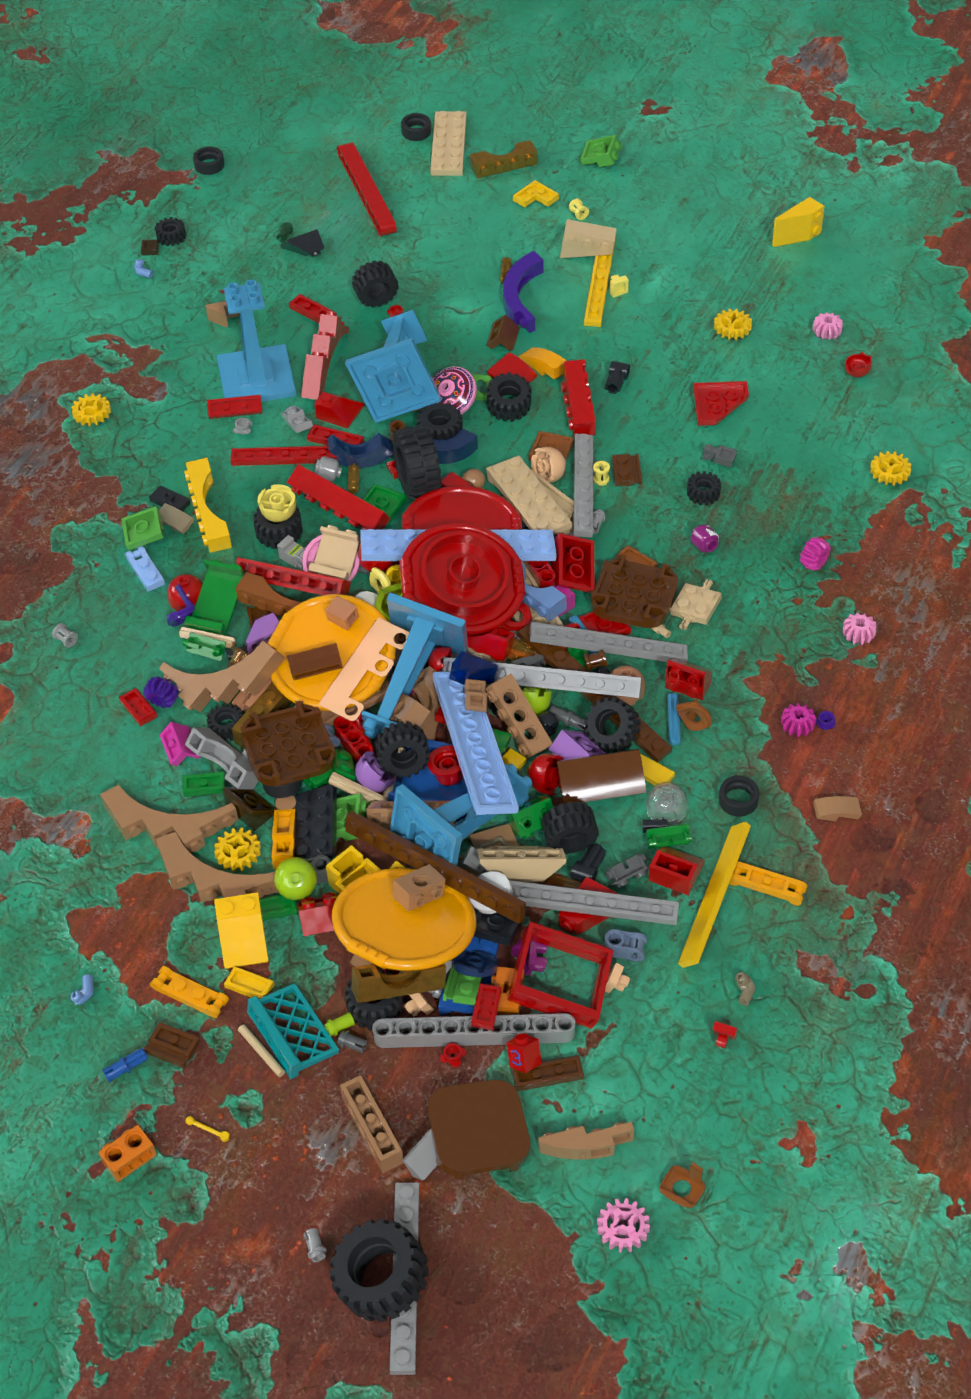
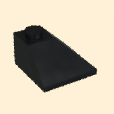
M318 229L287 239L280 245L282 249L304 256L311 255L312 257L320 255V251L325 249Z

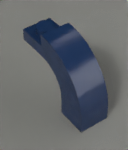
M463 428L450 439H433L439 464L459 462L472 455L478 449L477 435Z
M377 433L368 442L358 445L348 444L334 435L327 438L329 451L333 455H337L339 464L345 467L356 463L359 468L372 467L384 462L394 454L392 440L380 433Z

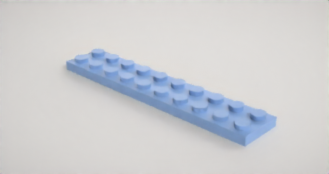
M360 530L362 561H400L408 545L425 530ZM491 530L508 542L522 561H556L553 530Z
M472 671L433 672V683L475 814L518 813L519 806L487 713L465 710L464 683L465 679L475 680Z

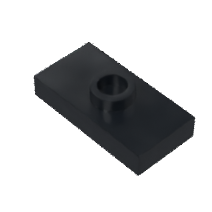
M161 485L149 496L151 502L161 507L164 504H168L181 511H184L191 504L189 498Z

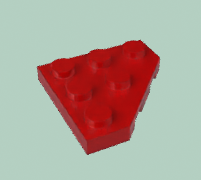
M747 381L693 383L697 425H716L744 403L749 396Z

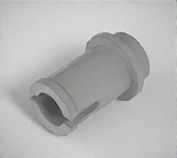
M599 509L593 511V534L599 533L600 526L606 519L604 511Z
M316 1228L309 1229L303 1234L309 1250L307 1255L313 1262L322 1261L326 1257L327 1250L322 1245L319 1230Z

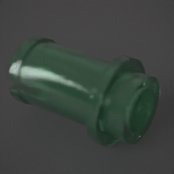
M289 222L281 225V230L276 237L277 240L280 239L279 242L283 243L287 240L289 234L293 232V225Z

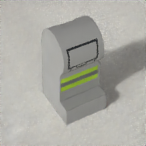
M288 535L277 545L279 558L303 570L302 559L306 547L295 543L294 538Z

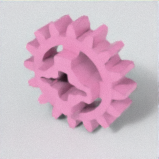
M626 1198L623 1204H620V1201L615 1199L614 1206L607 1203L606 1210H600L601 1218L597 1219V1225L600 1226L598 1227V1235H603V1243L610 1242L609 1249L612 1250L615 1246H618L619 1252H622L623 1247H627V1250L632 1252L633 1245L640 1248V1240H647L646 1233L650 1231V1225H648L649 1216H643L645 1209L644 1207L637 1209L636 1201L630 1205ZM611 1219V1223H612V1224L610 1225V1228L608 1229L607 1223H608V1220ZM639 1222L640 1228H639L638 1232H636V1228H635V1227L637 1226V1223Z

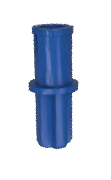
M140 1048L124 1058L120 1057L121 1060L102 1069L108 1082H111L126 1072L129 1074V1070L147 1061L148 1056L144 1049Z

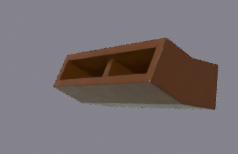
M337 643L287 656L294 681L343 668Z

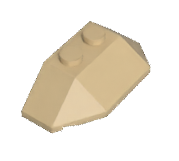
M493 846L477 849L479 862L489 872H499L510 881L526 883L544 882L566 863V856L562 848Z

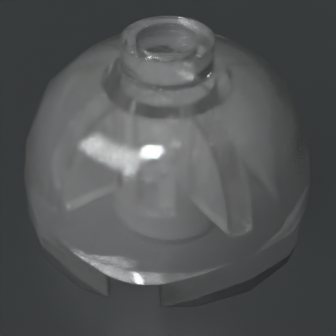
M661 782L655 785L649 791L646 801L648 815L651 819H662L664 817V819H668L670 824L681 821L687 814L688 799L686 792L681 786L673 782Z

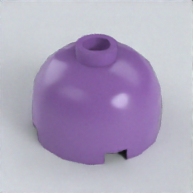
M366 752L356 764L355 775L358 784L374 792H383L396 781L397 777L390 776L389 772L385 773L383 768H380L378 758L372 756L374 752Z

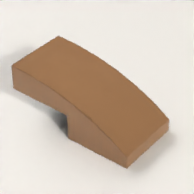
M465 679V710L486 712V681Z
M835 796L818 798L813 801L817 819L836 822L839 817L859 819L862 815L857 797Z

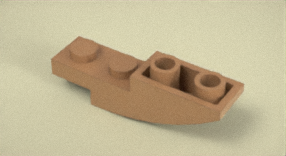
M619 1122L610 1128H598L586 1134L584 1126H572L562 1132H550L538 1138V1149L542 1154L563 1159L584 1160L614 1155L616 1145L634 1141V1127L632 1122Z

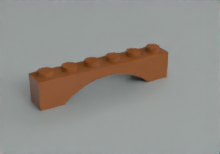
M249 572L245 573L235 588L238 601L258 607L261 610L273 612L279 616H283L284 613L302 603L281 596L267 584L264 577Z

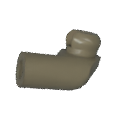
M740 972L735 977L737 985L742 991L738 1002L743 1006H748L756 988L751 978L745 972Z

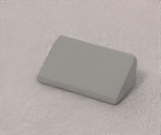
M431 1129L402 1160L411 1175L420 1180H424L437 1166Z

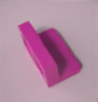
M170 722L160 734L170 764L178 766L186 756L199 759L201 756L196 755L185 745L191 733V728L174 722Z

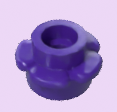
M823 711L816 718V725H819V728L822 730L832 729L836 725V719L833 713Z

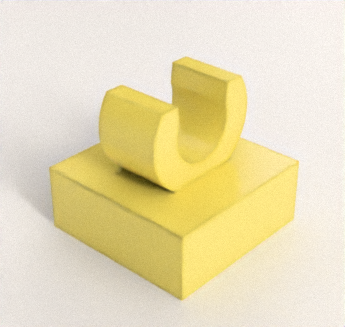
M617 274L611 276L610 295L614 298L628 293L629 279L626 276L619 277Z

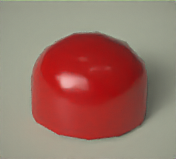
M864 352L853 354L845 361V370L852 377L861 378L867 375L872 368L871 355L867 356Z
M442 646L433 649L428 658V666L437 672H442L445 666L443 664L444 657L451 658V647Z

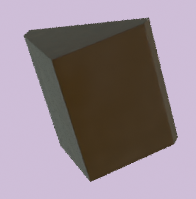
M225 787L223 789L226 805L233 803L238 818L253 831L272 818L274 810H277L253 789H237L236 787Z

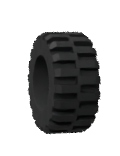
M419 425L397 430L393 435V452L399 481L406 497L414 500L427 492L441 488L442 479L439 458L429 429L426 426Z
M378 1219L377 1223H375L374 1220H369L362 1227L360 1225L355 1226L352 1233H346L342 1239L344 1241L341 1245L337 1244L334 1250L336 1255L331 1257L330 1266L333 1269H330L329 1276L334 1292L355 1315L363 1317L367 1321H374L376 1319L378 1322L387 1321L389 1316L395 1319L400 1316L399 1313L403 1310L407 1312L411 1309L410 1305L412 1302H417L420 1299L421 1295L419 1292L420 1290H425L427 1284L424 1277L429 1275V1268L426 1265L428 1259L422 1246L410 1231L402 1227L398 1222L390 1221L389 1223L387 1219ZM387 1253L397 1255L395 1269L386 1281L374 1287H362L364 1270L374 1258Z

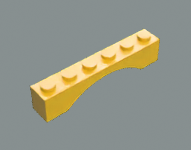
M208 458L186 462L187 470H184L186 481H190V483H187L189 493L194 494L191 496L193 507L197 506L195 509L197 520L201 519L198 525L200 532H204V535H202L204 546L208 545L210 553L232 548L226 522L214 515L205 503L207 493L213 484Z

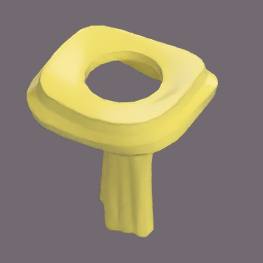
M376 567L371 569L370 585L377 593H379V590L391 586L390 580L384 572Z

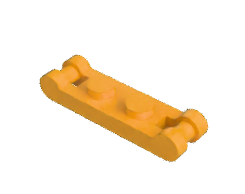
M737 861L729 882L732 886L740 885L787 900L795 906L801 905L803 901L802 894L806 892L808 887L803 881Z
M166 966L161 967L158 971V977L153 978L150 983L154 990L213 1018L219 1016L221 1007L225 1006L229 1001L225 994L217 993L185 978ZM166 979L171 981L169 985L164 984Z

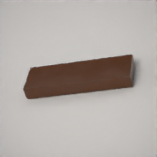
M579 1055L542 1062L541 1065L527 1073L512 1068L517 1092L584 1079Z

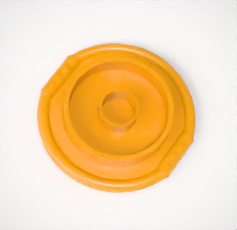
M323 595L296 605L287 613H284L267 643L285 657L284 661L271 675L272 682L280 693L293 703L303 701V704L311 705L314 708L318 707L320 711H330L318 704L378 617L385 621L387 619L370 603L348 595ZM336 596L357 606L359 617L348 631L332 623L327 618L325 610ZM337 643L343 668L293 680L287 658L288 655ZM385 643L379 654L395 662L396 647ZM379 660L375 664L377 671H385L388 667V663L385 660ZM367 670L349 698L359 703L365 701L380 690L387 675L381 677ZM349 704L346 708L355 706V704Z
M391 868L365 874L348 884L335 900L332 909V924L335 934L347 948V951L382 969L415 971L445 964L460 955L468 947L476 931L475 910L466 895L445 885L444 896L407 911L393 897L394 879L417 869Z

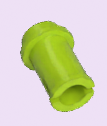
M347 1012L334 1020H327L324 1026L330 1036H338V1032L354 1026L355 1022L352 1015Z

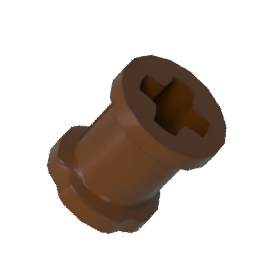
M394 420L389 424V429L392 432L390 435L392 442L394 433L405 428L403 421Z
M603 649L598 653L590 655L586 653L583 655L588 671L599 666L607 667Z

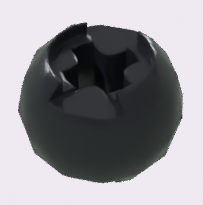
M540 712L537 718L547 735L552 736L556 732L559 720L552 712Z

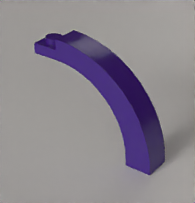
M535 251L520 258L510 268L503 284V301L506 315L517 325L520 324L529 333L535 331V317L521 303L519 294L526 283L544 273L543 259Z

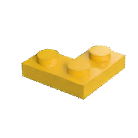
M536 180L513 195V201L524 208L535 200L548 207L559 199L557 192Z

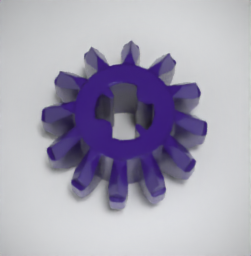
M159 676L151 677L143 691L145 698L150 700L151 704H155L157 707L161 706L162 708H171L179 693L177 686L172 684V681Z

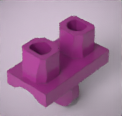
M519 940L518 944L512 946L511 953L515 957H518L522 940ZM530 940L524 965V975L530 976L532 971L544 972L547 959L536 956V952L545 954L548 946Z

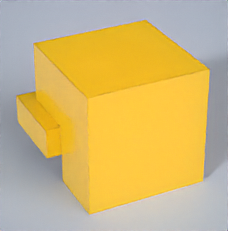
M352 845L326 865L328 883L339 894L357 878L381 870L368 858L363 859V855Z

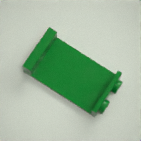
M205 560L204 564L207 568V573L192 617L186 616L184 624L189 628L226 635L238 600L235 588L245 573L238 564L231 563L228 565L223 564L219 560Z

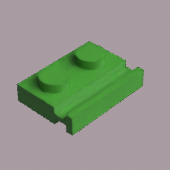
M452 966L444 989L443 1001L452 999L454 1003L475 1006L479 985L482 983L483 977L463 975L458 973Z

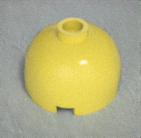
M272 485L271 489H264L258 495V506L262 515L269 521L283 522L289 519L295 512L296 496L288 486Z

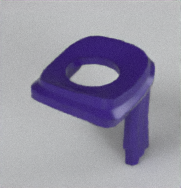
M180 584L175 588L186 604V607L167 616V623L172 627L184 623L186 616L191 617L195 610V605L189 600Z

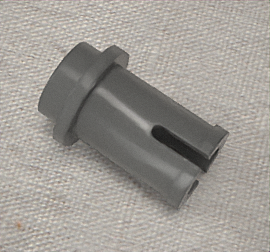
M347 1030L346 1032H341L337 1044L341 1045V1048L347 1047L363 1054L366 1050V1047L363 1046H367L368 1040L354 1036Z

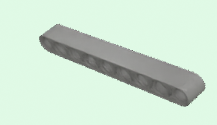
M569 1014L497 1015L494 1029H501L498 1032L471 1027L472 1016L388 1018L375 1021L372 1027L374 1042L381 1048L446 1046L448 1043H455L459 1046L506 1045V1042L521 1033L539 1039V1044L567 1043L575 1037V1019ZM562 1027H568L569 1029L563 1030V1029H561V1028H562ZM517 1028H523L524 1030H522V1031H517V1030H515V1029H517ZM473 1029L479 1030L477 1032H471V1030ZM455 1030L453 1033H448L447 1031ZM405 1031H409V1032H410V1033H408V1034H402V1033L405 1032ZM387 1032L385 1035H380L379 1033Z

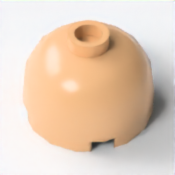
M553 447L536 449V454L532 455L531 458L532 470L549 483L558 481L564 475L566 461L562 453Z

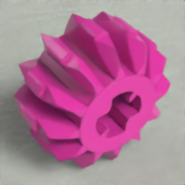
M812 537L810 541L806 542L803 551L800 553V562L810 570L821 569V566H824L828 560L831 546L821 538Z
M799 703L796 706L790 704L788 709H784L782 713L781 725L784 732L789 731L790 736L796 734L799 738L802 734L807 737L809 732L814 730L816 716L813 709H808L807 705L802 707Z

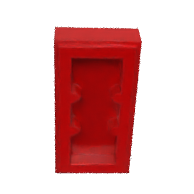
M137 688L119 697L121 704L140 727L157 718V713Z
M480 983L471 1027L494 1030L502 987Z

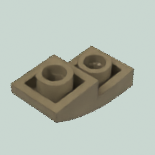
M164 504L159 510L162 515L163 524L168 525L173 531L184 534L194 522L191 516L168 504Z

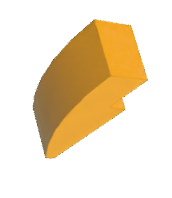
M531 348L519 355L522 361L542 376L547 374L551 378L556 379L564 374V361L567 360L552 351L543 348Z
M295 809L274 810L272 830L273 869H277L281 862L295 855Z

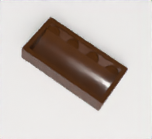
M639 749L557 761L561 801L563 804L646 793Z

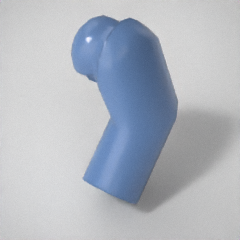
M136 259L134 264L136 274L151 279L153 277V270L145 269L143 266L144 261Z
M84 975L82 977V989L72 992L71 1000L75 1004H84L93 996L94 982L92 975Z

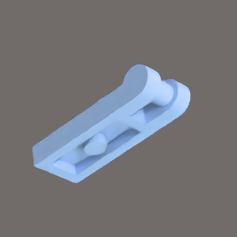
M143 546L137 547L135 551L125 552L127 561L147 592L165 585L163 577Z

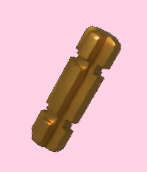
M509 257L502 259L500 282L504 284L505 277L511 267V258Z
M356 463L348 466V492L354 495V493L359 491V466Z

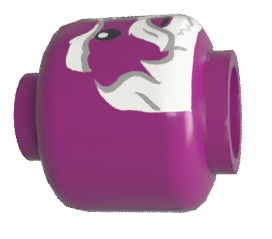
M709 525L697 526L692 531L691 543L702 553L712 552L718 546L719 536Z

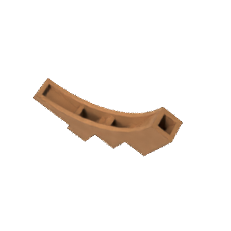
M262 641L242 661L215 673L200 675L184 673L174 669L165 662L162 663L159 669L165 673L163 677L166 680L176 683L177 689L180 691L178 696L184 700L182 704L191 711L195 709L201 713L212 698L218 703L222 700L229 704L239 690L245 694L250 692L256 696L284 661L285 657L265 641Z
M120 785L100 794L104 808L126 840L146 831L156 848L158 847L156 838L176 832L180 841L190 853L197 852L206 846L204 838L212 836L219 830L229 827L238 821L237 811L233 803L203 813L183 815L164 813L139 804L128 796Z
M176 832L156 838L158 850L173 890L194 883L201 903L214 900L219 896L226 898L258 892L259 897L262 898L272 893H278L274 883L275 872L243 875L220 871L194 857L182 844Z

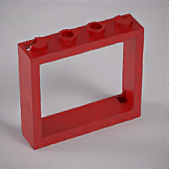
M529 922L523 932L507 1000L546 1014H569L575 1019V1024L592 1029L600 1017L613 950L602 947L600 944L588 942L581 937H573L565 934L563 931L553 930L544 927L542 924ZM530 940L599 963L590 1008L520 984Z

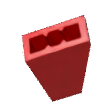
M588 877L578 887L581 890L618 894ZM560 911L559 926L565 932H571L578 936L610 917Z

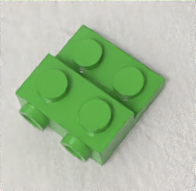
M616 135L587 140L580 158L582 165L594 164L595 162H597L599 167L613 165L615 160L619 159L618 151L622 150L621 141L618 140Z
M156 506L121 518L125 544L128 550L164 538L162 530L164 529L163 519Z
M361 793L337 798L336 838L343 837L345 841L359 839L346 832V814L353 811L367 818L366 809L370 803Z

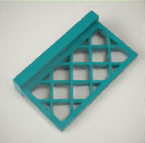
M295 983L260 999L256 996L248 999L247 1013L290 1080L299 1076V1071L339 1053V1048ZM292 992L297 997L296 1002L284 1000V996ZM272 1002L278 1005L276 1011L266 1009L264 1004ZM281 1005L293 1008L291 1015L279 1012ZM296 1009L306 1011L308 1014L307 1018L294 1016ZM276 1018L288 1020L287 1027L277 1026L275 1023ZM291 1023L304 1024L302 1032L290 1029ZM307 1025L316 1027L319 1031L318 1035L305 1033ZM287 1035L300 1037L298 1044L287 1042ZM303 1038L315 1041L313 1049L301 1046ZM318 1042L328 1044L330 1047L325 1052L316 1050ZM300 1051L311 1054L310 1059L301 1062L297 1054Z

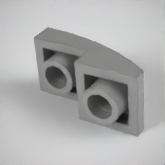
M290 406L286 408V411L281 412L286 423L296 433L313 427L312 421L305 417L304 411L297 406Z

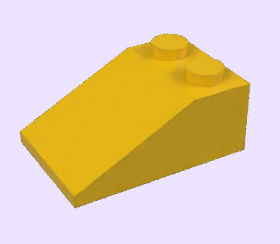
M808 197L776 217L774 220L772 246L777 247L808 241L818 236L822 231L824 205Z
M258 892L214 899L224 968L229 969L234 968V966L242 967L269 962Z

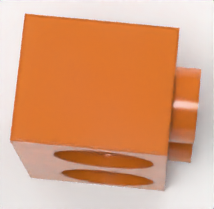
M139 1125L127 1129L121 1137L107 1143L98 1152L102 1163L117 1183L157 1155L153 1143ZM135 1143H141L137 1147H132ZM115 1157H121L117 1161H112Z

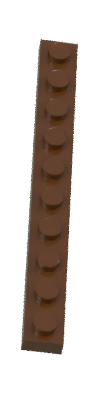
M531 623L518 631V636L538 655H542L552 668L589 672L561 646L530 642ZM580 692L594 706L597 705L596 701L598 700L604 701V698L607 697L610 699L612 697L617 698L613 695ZM614 714L608 718L618 728L620 727L621 719L619 714ZM637 717L641 721V725H638V728L641 730L640 733L635 735L638 737L637 740L632 741L658 763L672 752V747L641 718Z
M353 811L346 814V832L415 869L430 864L445 878V885L518 924L524 920L526 902Z

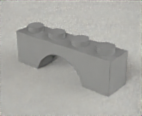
M193 727L185 745L196 755L212 760L220 765L227 772L225 779L237 789H254L258 780L253 773L249 760L210 728Z

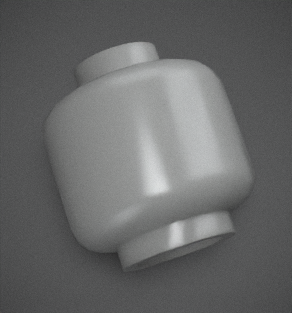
M323 456L320 460L317 459L314 473L330 482H334L336 477L340 478L342 467H339L337 459Z

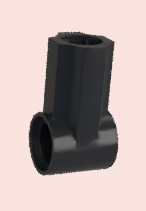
M617 361L611 362L609 376L605 384V389L609 393L616 394L620 392L624 380L628 379L630 364Z
M597 843L590 844L581 860L575 862L570 878L581 883L586 877L595 881L598 868L606 856V850Z

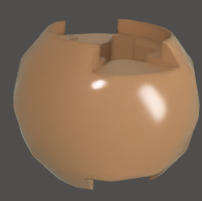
M469 469L462 477V479L474 487L483 488L485 484V476L478 469Z

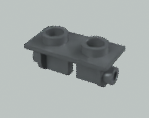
M636 854L625 860L627 869H625L622 862L608 868L605 875L608 880L612 879L613 881L608 886L616 885L619 888L629 883L628 878L632 876L639 878L647 874L646 869L650 865H645L646 857L644 854Z

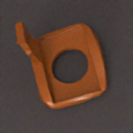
M694 699L693 702L677 704V714L689 730L700 731L712 725L710 713L699 704L697 699ZM697 715L700 716V721H695Z
M695 1162L691 1164L689 1170L674 1165L660 1184L659 1190L661 1194L683 1207H694L705 1190V1183L702 1180L703 1168ZM683 1180L690 1184L691 1192L687 1196L680 1197L673 1192V1185L677 1181Z

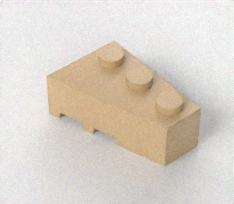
M567 219L560 258L611 255L616 228Z

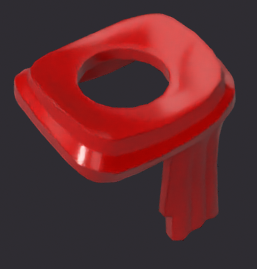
M522 603L518 611L522 613L523 619L520 622L509 620L501 627L509 631H519L532 622L530 607Z

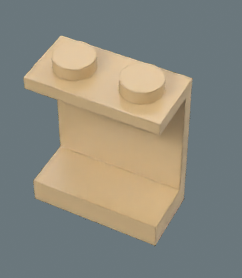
M327 525V527L321 526L322 538L315 562L310 563L309 572L349 581L361 541L359 536L351 530L343 532L331 525Z

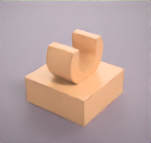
M615 963L609 970L605 992L610 993L614 987L623 992L624 988L628 986L630 978L621 975L624 966Z
M422 993L410 995L413 1000L404 1005L413 1017L418 1015L421 1010L427 1016L434 1010Z

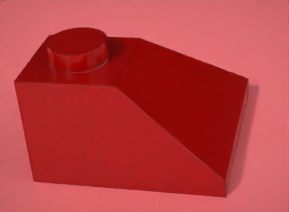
M322 392L314 403L316 419L347 429L364 407L362 402L328 392Z

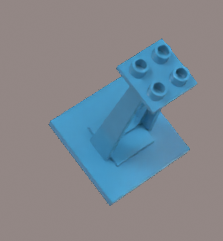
M248 280L245 285L239 286L235 282L229 283L224 288L228 313L240 314L243 351L217 355L224 398L261 395V402L296 396L286 344L259 347L252 311L265 309L260 282L256 283L255 280Z
M414 310L381 321L388 335L383 348L347 359L345 362L375 423L441 402V395L416 346L418 343L427 341V337Z
M389 593L387 604L391 624L408 631L409 635L378 714L374 715L364 710L362 711L364 735L375 739L377 733H383L384 727L389 728L391 723L398 724L390 720L402 693L407 696L410 695L434 647H451L452 653L466 658L468 641L465 620Z
M504 763L518 806L525 804L529 801L528 792L532 786L531 779L528 776L521 777L518 775L517 768L513 764L506 765ZM402 784L396 788L390 831L457 866L461 841L497 814L476 815L469 792L433 810ZM467 813V817L458 821L453 826L450 825L451 822Z

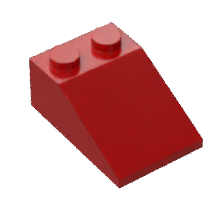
M559 533L554 538L556 561H550L556 575L557 585L592 593L595 589L594 541Z

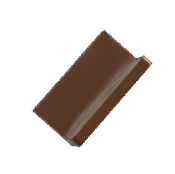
M507 315L502 316L493 323L487 346L493 349L501 343L506 349L512 351L520 329L519 326Z

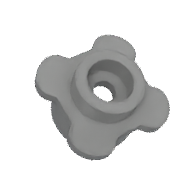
M238 418L235 421L233 432L235 434H249L252 422L247 418Z

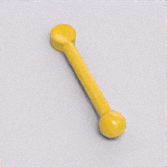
M188 1116L185 1120L188 1125H195L219 1136L223 1142L229 1140V1133L226 1131L219 1132L195 1121L192 1116Z

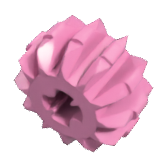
M827 312L825 314L820 313L818 317H815L813 332L816 334V337H821L822 340L828 339L830 341L831 338L836 339L842 333V320L839 315L835 316L834 312L832 314Z
M857 612L855 616L850 614L848 619H845L842 632L846 636L847 641H853V645L855 643L863 645L864 642L870 643L874 639L877 625L873 621V617H866V613L860 615Z

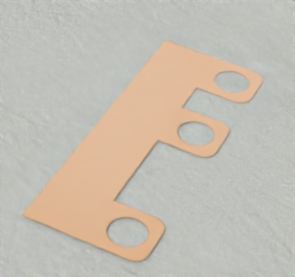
M378 617L318 705L350 721L356 720L364 706L349 698L350 694L367 670L381 677L388 674L394 662L379 654L385 643L398 649H403L406 641L403 644H396L393 638L396 634L403 633L406 635L407 640L409 632ZM385 660L388 663L387 669L385 671H377L375 668L377 661ZM355 704L358 707L357 713L352 716L345 713L347 705Z

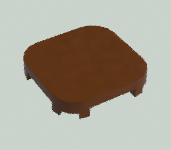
M619 555L618 559H613L609 562L605 560L602 564V572L596 587L591 594V609L595 615L605 620L642 628L658 627L668 617L677 592L678 575L670 570V566L667 564H663L662 568L626 561V555Z
M296 701V706L260 716H257L256 712L249 714V718L241 726L242 743L253 773L258 781L268 786H281L322 775L333 767L335 748L334 744L331 743L318 707L314 708L311 705L303 704V701Z
M487 1080L446 1086L438 1089L431 1095L428 1102L427 1119H429L437 1157L436 1163L439 1170L442 1168L447 1174L455 1176V1179L464 1180L465 1175L508 1168L510 1172L518 1170L519 1166L526 1161L530 1150V1137L520 1096L510 1083L502 1080Z

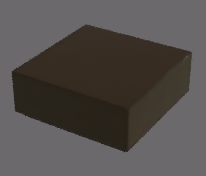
M142 240L141 255H158L159 240Z

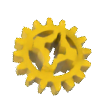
M729 309L728 312L722 310V314L718 313L717 317L714 318V330H717V334H722V338L727 336L728 340L733 337L735 340L738 337L744 338V334L749 335V331L752 328V319L749 318V314L744 315V311L738 312V309H735V311Z
M94 393L91 396L85 394L84 398L78 397L79 401H74V406H71L73 418L76 419L77 423L81 422V425L88 423V426H91L92 423L98 425L99 421L105 422L104 418H109V413H111L110 402L107 401L106 397L102 398L101 394L97 396Z
M886 451L885 455L880 452L879 457L874 456V459L871 461L870 473L873 474V479L878 478L879 483L884 481L885 485L891 483L895 486V482L902 484L903 480H908V476L911 473V463H908V458L903 459V454L896 455L895 451L893 454Z
M233 828L230 834L225 831V837H218L219 843L214 844V853L218 864H223L224 869L231 867L233 872L238 867L241 871L244 870L243 866L251 868V862L257 863V856L261 855V846L257 835H252L251 830L244 833L243 828H240L239 832H236Z

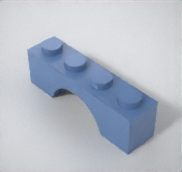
M522 564V565H523V574H524V583H525V580H526V571H525V565ZM525 583L526 595L524 596L523 603L534 609L540 617H544L551 622L567 609L566 595L555 587L535 588Z

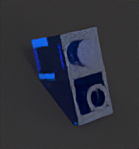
M461 651L452 662L449 679L463 685L465 679L486 681V684H490L496 680L498 665Z

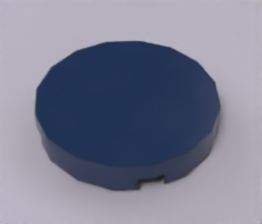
M475 950L472 954H467V951H463L453 959V968L458 973L466 976L486 977L495 974L498 962L495 961L496 958L487 952Z

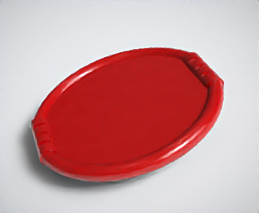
M448 486L427 492L412 502L402 515V530H426L440 524L456 522L474 524L489 530H522L521 514L509 501L492 491L473 486Z
M456 522L431 527L413 539L400 560L402 596L465 620L467 635L486 633L505 624L518 611L526 595L522 560L511 545L502 537L478 525Z

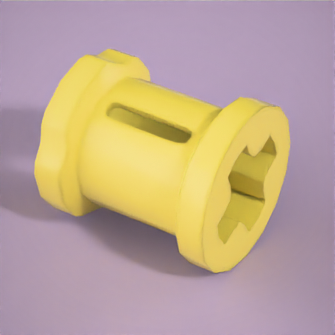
M577 198L570 202L569 210L575 213L578 220H583L589 215V209L582 205L580 199Z
M605 461L596 462L593 465L595 472L593 482L599 486L606 485L609 482L608 472L610 465Z

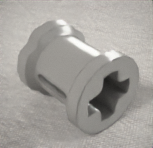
M63 623L58 624L52 631V637L62 641L63 645L67 648L74 646L78 640V634L68 630L67 626Z

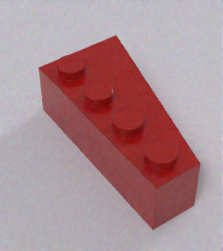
M585 359L564 361V382H561V391L565 393L563 395L564 405L568 406L566 407L567 418L570 417L568 419L569 430H573L574 437L575 434L595 435L596 421L593 403L591 402V391L588 385Z

